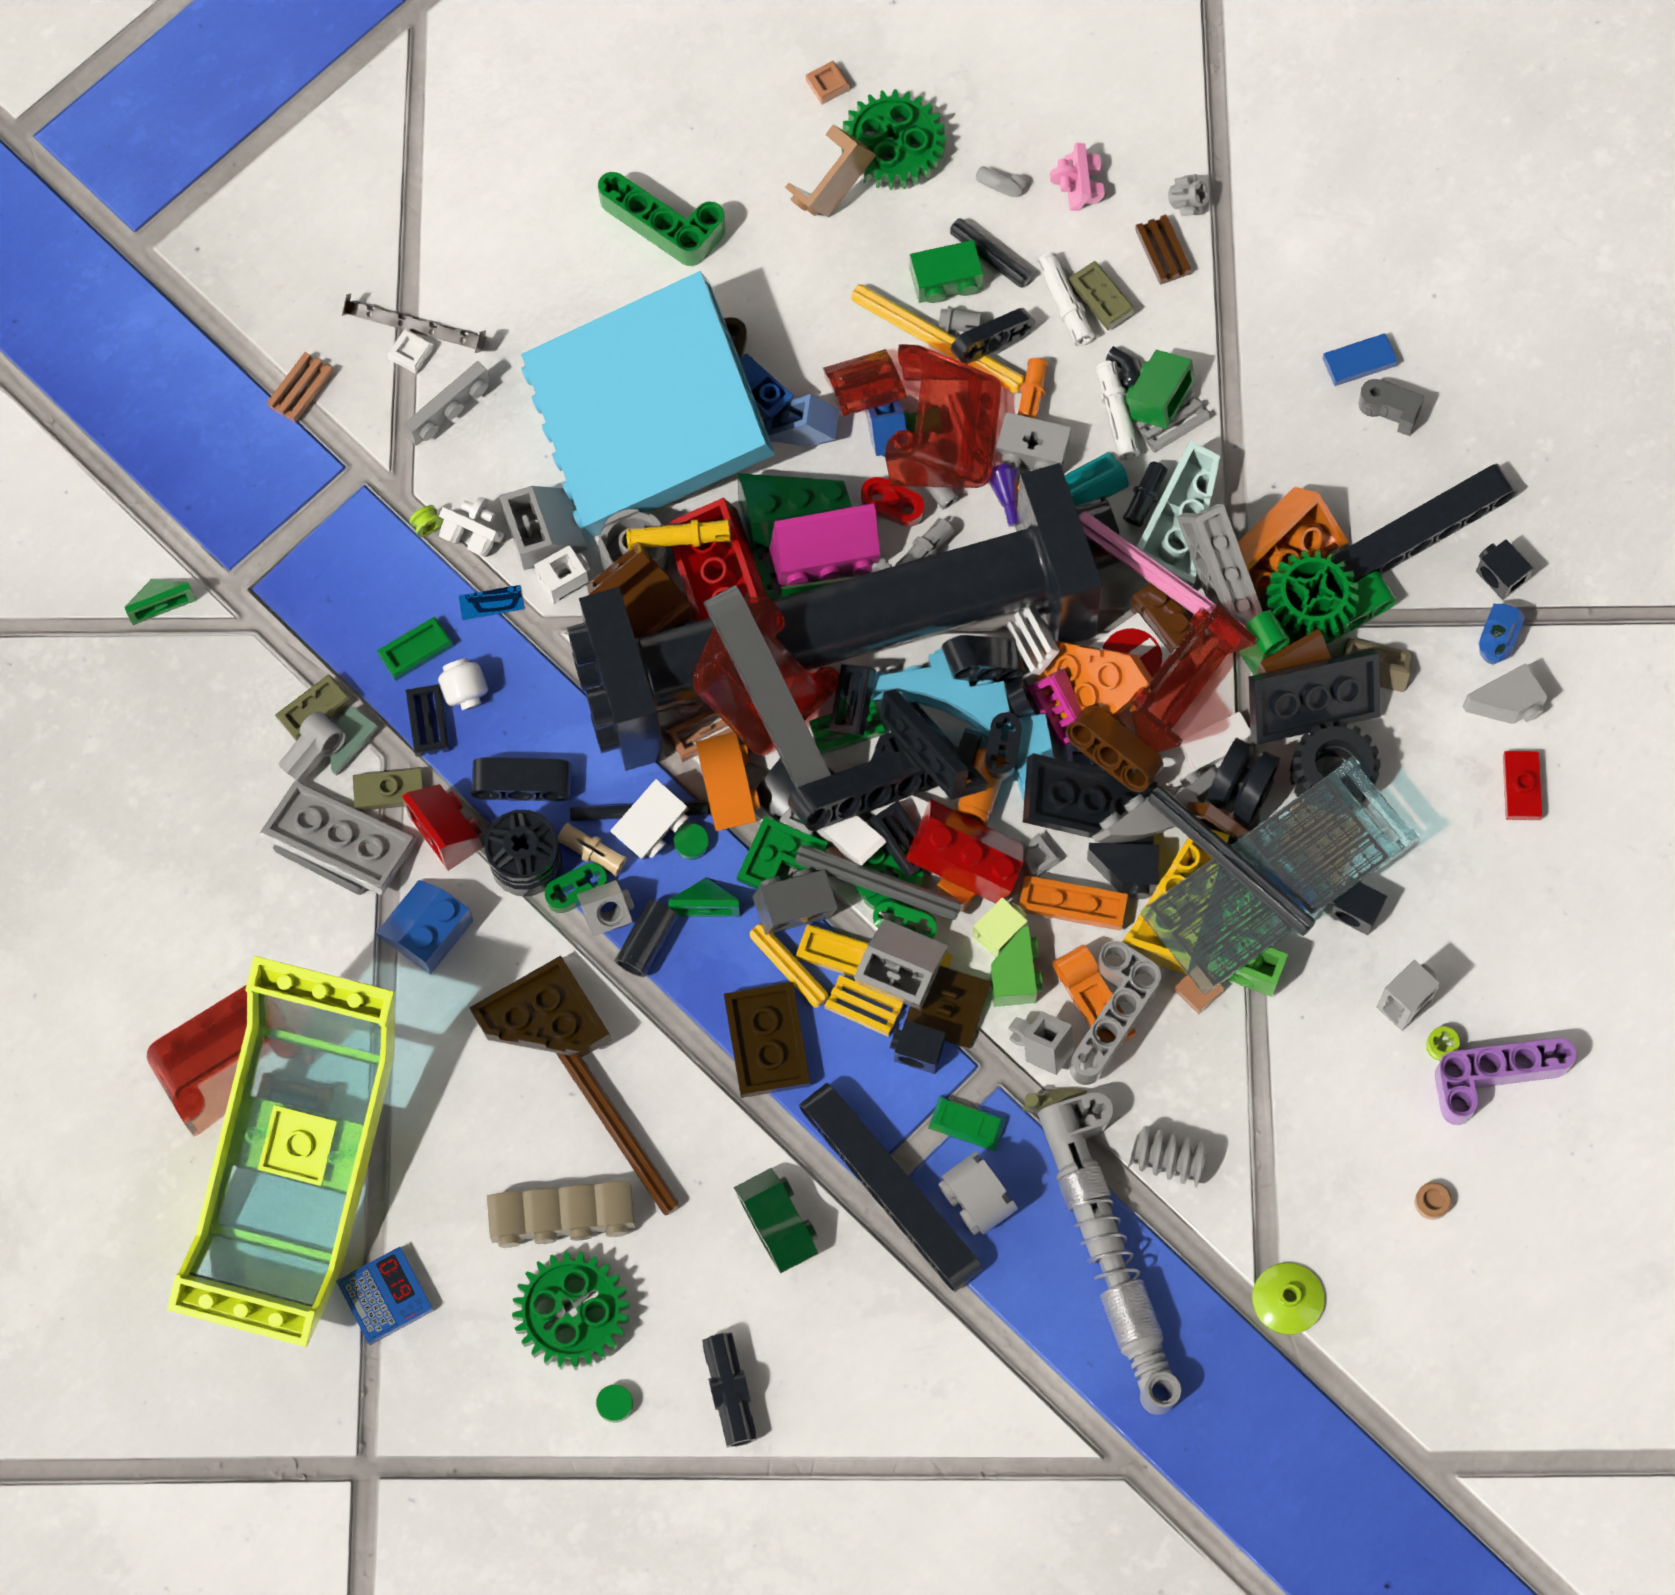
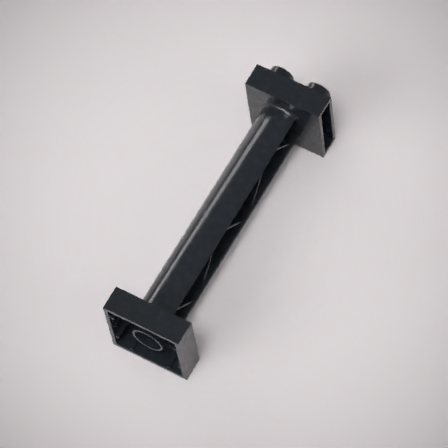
M1057 463L1020 474L1016 532L749 607L782 676L786 677L1040 604L1042 605L1054 641L1073 644L1094 638L1103 585L1061 464ZM620 587L580 597L579 602L583 622L566 627L573 651L574 664L582 691L586 693L591 711L590 716L601 754L619 749L625 771L665 760L658 713L745 688L711 618L636 638L633 634Z

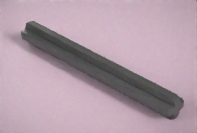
M801 845L796 854V863L816 871L825 869L826 874L942 917L956 920L961 910V902L959 900L810 846Z

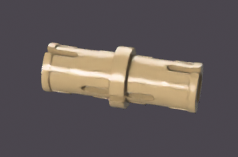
M568 822L557 837L559 843L582 855V860L587 863L592 861L611 872L614 876L620 873L626 863L627 857L602 844L601 838L597 836L592 838L571 826ZM579 842H582L583 844L589 846L591 849H589L588 847H585L584 845L580 844Z

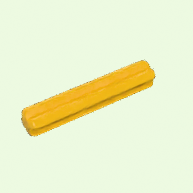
M762 924L756 925L749 933L753 942L787 979L793 982V985L813 1007L818 1008L828 999V992L773 933L765 935Z

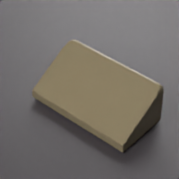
M1352 638L1346 639L1343 655L1369 649L1379 653L1380 687L1400 692L1406 690L1414 653Z

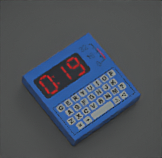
M400 1246L336 1280L369 1345L434 1311Z

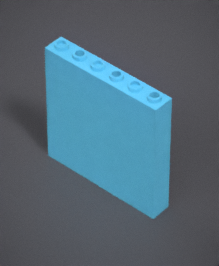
M701 271L521 354L525 366L521 368L527 383L532 385L535 391L532 401L538 413L543 414L546 422L542 424V429L550 443L553 442L556 452L552 453L553 460L559 471L564 472L566 481L563 482V488L568 498L574 500L577 509L573 511L575 521L580 529L585 528L594 537L601 534L605 522L617 512L635 509L646 514L776 455L712 285Z

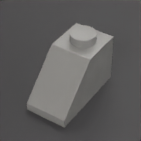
M1525 663L1467 694L1462 707L1468 713L1515 724L1522 719L1525 722H1529L1538 717L1543 712L1542 708L1548 696Z

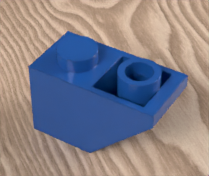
M746 353L740 358L741 365L761 417L771 420L794 398V395Z

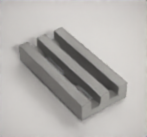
M1192 390L1189 391L1181 407L1189 404V406L1177 412L1168 428L1193 412L1197 416L1156 441L1152 437L1164 431V428L1154 426L1147 431L1146 429L1152 425L1139 421L1136 422L1135 428L1154 453L1209 420L1210 414L1207 410L1204 411L1202 409L1201 402L1199 400L1196 401Z

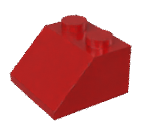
M438 784L402 795L410 820L447 871L482 849L479 836L483 833L472 817L466 820L459 811L463 806L453 791L446 793L443 787Z

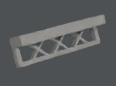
M1216 504L1199 513H1183L1177 516L1206 598L1246 626L1252 618L1263 611L1224 504ZM1219 632L1223 642L1234 643Z

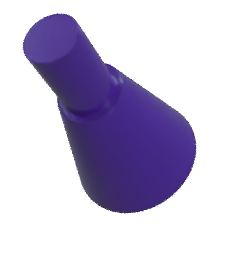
M1000 464L991 468L992 473L988 474L986 479L1001 506L1004 507L1008 527L1016 526L1018 503V468H1011L1010 464Z

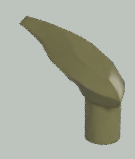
M1060 1088L1038 1094L1028 1093L1025 1096V1104L1021 1111L1038 1113L1040 1110L1055 1103L1087 1094V1091L1075 1088Z

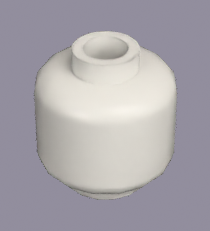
M463 658L443 666L444 672L439 676L438 682L446 703L450 706L460 705L462 711L481 705L480 698L488 692V686L480 665L476 662H469L468 658Z

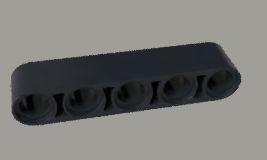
M903 749L802 785L791 793L788 799V806L808 830L814 831L935 788L938 784L908 750Z

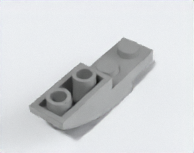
M1213 769L1201 774L1198 770H1195L1180 780L1183 785L1181 788L1175 791L1172 787L1167 791L1187 807L1188 802H1199L1196 797L1211 787L1216 773ZM1139 794L1124 805L1127 811L1119 816L1115 812L1101 821L1099 824L1102 829L1093 835L1092 838L1098 843L1130 842L1161 833L1175 825L1148 802L1149 796L1143 798Z

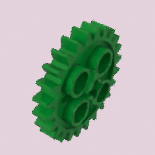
M897 89L893 90L891 97H887L885 92L881 90L880 99L876 100L869 94L867 105L858 101L857 112L854 110L848 111V120L843 121V130L853 135L876 154L864 171V183L874 178L876 179V188H879L884 181L888 182L889 190L893 189L895 182H899L901 187L906 189L907 180L910 179L915 185H918L919 174L929 178V167L933 169L938 168V159L944 156V148L942 147L946 145V136H943L945 134L944 124H939V113L932 114L933 105L931 103L922 107V96L912 101L910 100V91H907L903 98L898 96ZM904 118L906 121L896 122L894 119ZM869 131H874L878 134L869 136L865 133ZM917 143L921 146L918 148H912L908 145ZM882 157H890V158H892V160H891V161H882V160H880V158H882Z
M565 1251L563 1262H558L552 1254L550 1255V1266L546 1268L538 1261L539 1273L537 1275L528 1271L525 1273L530 1284H518L517 1286L519 1291L524 1294V1297L513 1298V1303L521 1307L522 1310L513 1312L512 1317L514 1320L523 1321V1323L516 1326L515 1331L517 1334L527 1333L521 1341L522 1345L527 1347L535 1344L531 1352L532 1356L536 1358L544 1352V1363L547 1366L556 1358L560 1370H563L566 1361H571L574 1370H578L579 1360L584 1359L588 1366L591 1367L593 1366V1355L597 1354L601 1359H606L603 1350L605 1346L614 1350L617 1349L612 1339L613 1336H625L624 1331L618 1325L629 1323V1317L620 1313V1311L630 1308L628 1301L619 1300L627 1294L626 1288H615L621 1280L620 1276L616 1274L607 1277L611 1269L610 1265L607 1263L598 1269L597 1256L592 1257L588 1263H585L583 1252H579L576 1261H571L568 1251ZM574 1278L583 1279L585 1281L584 1289L579 1293L568 1292L566 1286L570 1280ZM593 1291L598 1292V1295L595 1298H591L585 1301L584 1303H581L584 1300H586V1298ZM551 1299L555 1301L554 1310L549 1314L538 1313L537 1305L541 1300ZM570 1304L573 1308L577 1307L578 1314L575 1317H572L569 1313L566 1314L564 1308L566 1305ZM594 1307L603 1308L606 1311V1315L601 1321L593 1323L587 1319V1313L590 1309ZM559 1319L551 1329H544V1326L546 1324L552 1323ZM572 1328L576 1331V1336L572 1342L563 1344L557 1340V1335L561 1329Z

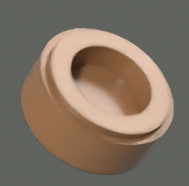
M1429 1182L1420 1187L1416 1193L1414 1204L1417 1212L1422 1217L1429 1220H1437L1444 1217L1449 1211L1452 1197L1450 1191L1444 1185L1437 1182Z

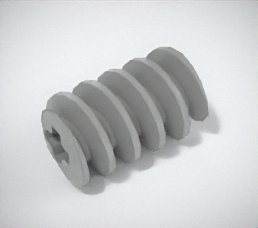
M1144 1126L1136 1136L1128 1168L1137 1159L1139 1171L1143 1172L1150 1163L1152 1164L1153 1175L1157 1176L1164 1167L1166 1168L1167 1179L1171 1180L1176 1172H1180V1182L1185 1184L1190 1176H1194V1187L1197 1188L1206 1158L1204 1143L1199 1142L1195 1149L1191 1150L1189 1138H1185L1181 1145L1177 1146V1136L1175 1134H1171L1168 1140L1164 1142L1162 1130H1158L1150 1138L1149 1127Z

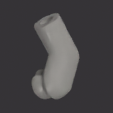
M985 166L980 167L976 173V180L1010 197L1019 196L1022 193L1021 190L1026 186L1024 178L1019 174H1013L1009 179Z

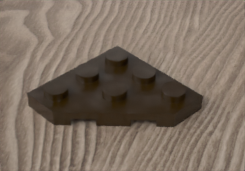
M561 955L469 1007L487 1040L581 1058L612 1041L610 1033Z

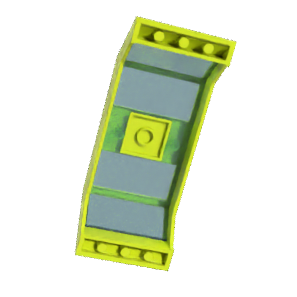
M254 956L245 990L247 992V1028L196 1235L178 1274L175 1275L167 1310L307 1347L343 1268L394 1062L395 991Z

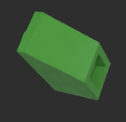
M1029 926L1021 927L991 963L990 979L994 1007L1036 1003L1037 992L1043 991L1041 971H1034L1033 958L1039 957L1037 937H1030Z

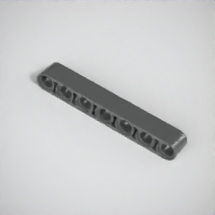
M734 585L705 601L706 610L795 788L797 789L807 783L830 776L831 774L739 589Z

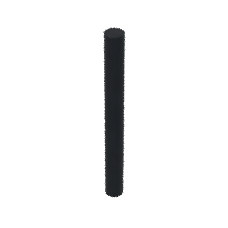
M708 801L683 802L689 808L684 813L686 815L709 814ZM633 804L570 807L571 821L621 819Z

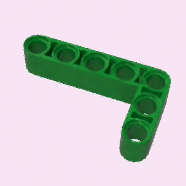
M1378 571L1355 582L1359 584V590L1356 595L1360 597L1358 606H1355L1357 610L1354 618H1348L1350 621L1348 627L1345 629L1339 627L1338 634L1334 637L1326 631L1324 639L1326 645L1383 614L1398 601L1397 597ZM1336 592L1335 596L1340 598L1338 592ZM1267 610L1258 614L1246 624L1239 654L1252 674L1257 675L1259 664L1262 660L1305 637V632L1299 631V634L1293 637V627L1289 626L1287 629H1283L1272 611ZM1315 612L1311 616L1326 615V613Z

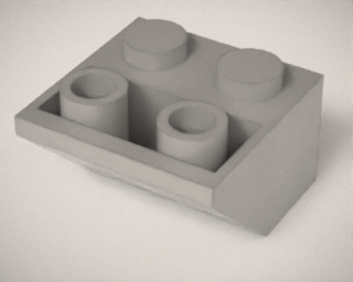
M529 486L500 496L503 513L523 570L535 567L534 564L569 545L575 554L588 550L582 531L575 521L571 500L568 498L564 488Z
M883 919L866 948L854 976L855 982L858 985L921 1011L949 946Z

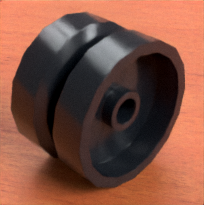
M1236 737L1217 771L1204 803L1226 810L1233 796L1237 797L1231 813L1235 815L1236 821L1249 826L1259 807L1263 806L1275 780L1273 778L1281 758L1263 751L1257 756L1250 768L1248 765L1253 755V745Z

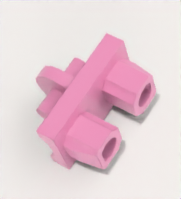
M1075 143L1074 151L1066 155L1064 159L1058 160V167L1050 172L1051 183L1060 185L1062 192H1068L1069 207L1072 211H1079L1085 203H1099L1105 194L1102 182L1090 181L1089 175L1096 176L1100 171V155L1086 152L1085 143Z

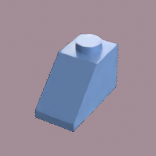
M808 394L791 400L771 420L763 418V423L771 442L815 446L835 440L839 409L812 394Z

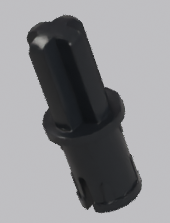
M1155 461L1150 462L1139 486L1133 488L1134 496L1122 517L1127 523L1136 527L1143 525V521L1152 503L1158 500L1157 493L1168 472L1164 464Z

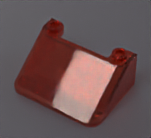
M899 344L897 356L902 368L903 379L906 381H921L915 433H910L907 430L897 431L886 444L885 460L890 485L980 488L985 486L991 480L1001 399L1000 380L993 374L921 345Z
M770 597L744 598L805 721L834 694L838 686L839 673L831 666H823L816 672L808 673L775 638L777 632H780L784 627V616ZM714 626L693 674L694 689L755 754L768 755L775 749V746Z
M1219 604L1208 609L1201 607L1189 621L1192 625L1148 685L1139 688L1130 699L1132 704L1130 713L1136 736L1156 752L1179 747L1183 740L1172 731V728L1225 657L1230 653L1254 646L1258 641L1251 632Z
M247 985L157 1039L147 1050L146 1057L149 1066L193 1137L200 1133L193 1121L199 1118L205 1109V1098L198 1086L239 1060L247 1028V992L245 991ZM267 995L268 1026L298 1033L277 999ZM265 1037L263 1045L269 1043L278 1056L290 1059L303 1054L309 1065L315 1062L308 1047Z

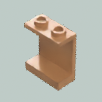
M834 124L825 135L841 147L844 152L813 193L810 194L791 183H788L785 187L793 194L790 200L805 212L807 210L814 216L821 213L829 217L876 156L874 152L853 135Z

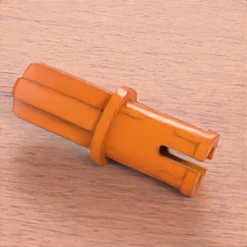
M1031 358L1027 363L1025 381L1020 385L1019 391L1022 396L1018 415L1037 419L1041 398L1046 393L1044 382L1049 365L1044 359Z

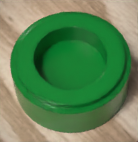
M697 824L681 826L674 836V846L678 855L687 860L701 858L709 847L708 835L705 829Z
M609 1385L599 1392L596 1399V1407L599 1415L604 1420L611 1423H619L627 1419L631 1414L633 1400L629 1391L623 1386Z

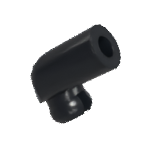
M1112 346L1106 356V361L1117 362V367L1122 369L1124 374L1120 380L1122 386L1129 389L1131 385H1135L1140 377V364L1133 356Z

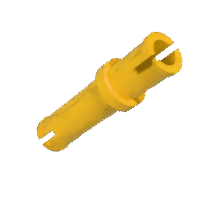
M729 519L699 523L698 520H691V523L681 525L626 529L628 550L638 542L644 548L689 544H693V547H700V543L731 541Z

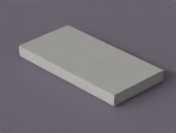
M298 781L293 782L260 831V838L380 895L384 894L416 844L415 836Z

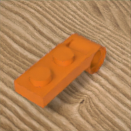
M1082 944L1052 961V964L1069 996L1091 1028L1113 994L1101 977L1093 955ZM1117 1004V1005H1116L1117 1010H1118L1120 1013H1122V1014L1125 1015V1013H1124V1011L1122 1010V1008L1120 1007V1005ZM1134 1027L1132 1028L1124 1042L1136 1036V1030L1134 1029ZM1102 1030L1096 1034L1097 1038L1103 1043H1111L1115 1040L1114 1034L1108 1030Z

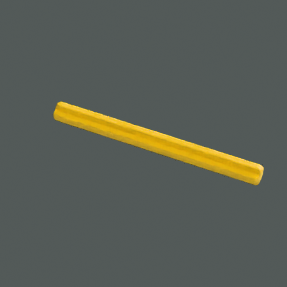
M858 284L851 295L853 302L960 362L951 352V345L956 337L863 284ZM988 355L968 364H963L1013 393H1017L1020 390V385L1024 383L1025 378L1023 375Z

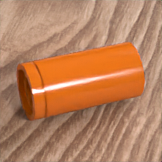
M987 749L976 750L972 765L988 782L987 790L961 797L956 811L986 826L1003 779L993 778L987 773L985 769ZM1000 753L997 760H991L996 762V768L1003 769V765L1007 763L1005 762V756Z

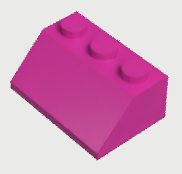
M874 503L775 521L769 552L773 567L775 568L778 586L804 584L818 579L822 581L832 580L850 573L864 575L871 572L872 565L878 563L880 557Z

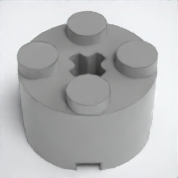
M635 509L622 510L608 518L598 540L604 570L628 551L627 528L662 526L661 522L655 516L641 513ZM668 547L645 548L660 567L666 571Z
M976 1151L941 1176L943 1181L938 1185L942 1193L953 1207L959 1203L963 1208L959 1214L973 1235L979 1232L984 1235L1018 1210L1014 1201H1010L1006 1196V1189L987 1163L980 1159Z

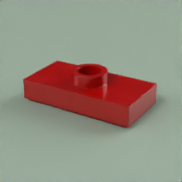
M1504 751L1503 775L1506 820H1541L1542 800L1539 751Z

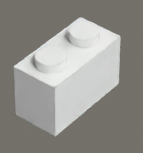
M655 779L610 832L642 860L647 855L652 859L666 844L661 839L670 829L674 833L677 832L689 818L684 814L689 808Z

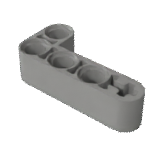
M1120 941L1106 943L1102 947L1098 959L1100 974L1118 986V988L1074 1051L1071 1059L1070 1074L1077 1083L1082 1085H1090L1099 1079L1155 996L1161 981V971L1158 965ZM1109 955H1118L1124 963L1119 967H1113L1106 962L1105 958ZM1138 974H1147L1152 978L1153 983L1149 986H1142L1136 982L1135 977ZM1120 1002H1128L1133 1006L1134 1012L1124 1015L1117 1010L1116 1005ZM1108 1030L1114 1034L1115 1040L1111 1043H1103L1097 1038L1096 1034L1099 1031ZM1093 1050L1096 1056L1094 1057L1092 1068L1088 1067L1084 1071L1080 1068L1081 1063L1087 1062Z

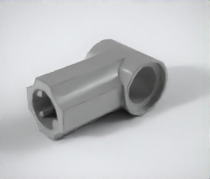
M319 711L312 713L304 720L300 727V738L278 763L281 769L300 783L306 780L324 756L335 754L342 747L346 739L345 733Z

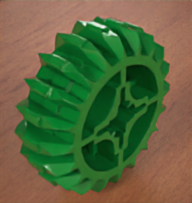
M1304 550L1301 553L1300 560L1292 554L1288 558V564L1281 561L1277 567L1278 572L1271 574L1270 581L1272 584L1268 585L1266 592L1271 597L1268 598L1267 606L1268 608H1274L1272 613L1276 619L1283 618L1281 622L1283 629H1287L1289 626L1293 627V637H1296L1299 631L1305 632V636L1317 629L1320 630L1324 639L1326 631L1334 637L1338 634L1339 627L1347 628L1350 622L1348 618H1354L1357 610L1355 606H1358L1360 597L1356 595L1359 590V584L1351 582L1355 576L1353 571L1343 572L1346 567L1345 561H1341L1338 564L1333 563V553L1327 559L1321 558L1320 550L1315 552L1314 557H1310L1308 552ZM1304 575H1315L1310 579L1300 577ZM1326 580L1334 585L1340 598L1335 596V592L1328 589ZM1319 586L1317 597L1312 598L1310 604L1307 605L1310 592L1314 593L1316 587ZM1286 592L1291 594V598L1300 604V611L1290 603ZM1315 612L1326 613V615L1311 616Z

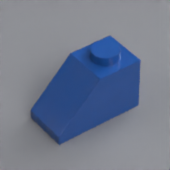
M896 391L863 396L871 442L876 456L881 455L885 458L899 456L901 452L909 451L905 415Z

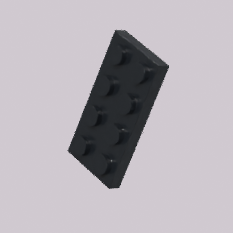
M1369 649L1249 676L1251 741L1259 745L1310 733L1311 729L1316 725L1323 729L1325 722L1333 721L1334 726H1339L1340 721L1351 724L1380 717L1379 653Z
M1032 753L1027 757L1022 822L1092 838L1093 835L1102 829L1099 824L1101 821L1115 812L1119 816L1127 811L1124 805L1137 795L1141 794L1143 798L1148 797L1157 788V782L1153 781L1143 792H1134L1103 769ZM1154 835L1144 839L1116 844L1154 845Z

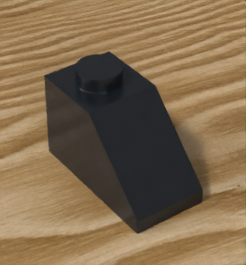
M1089 843L1087 861L1118 892L1129 894V897L1133 899H1147L1150 895H1153L1158 886L1159 845Z

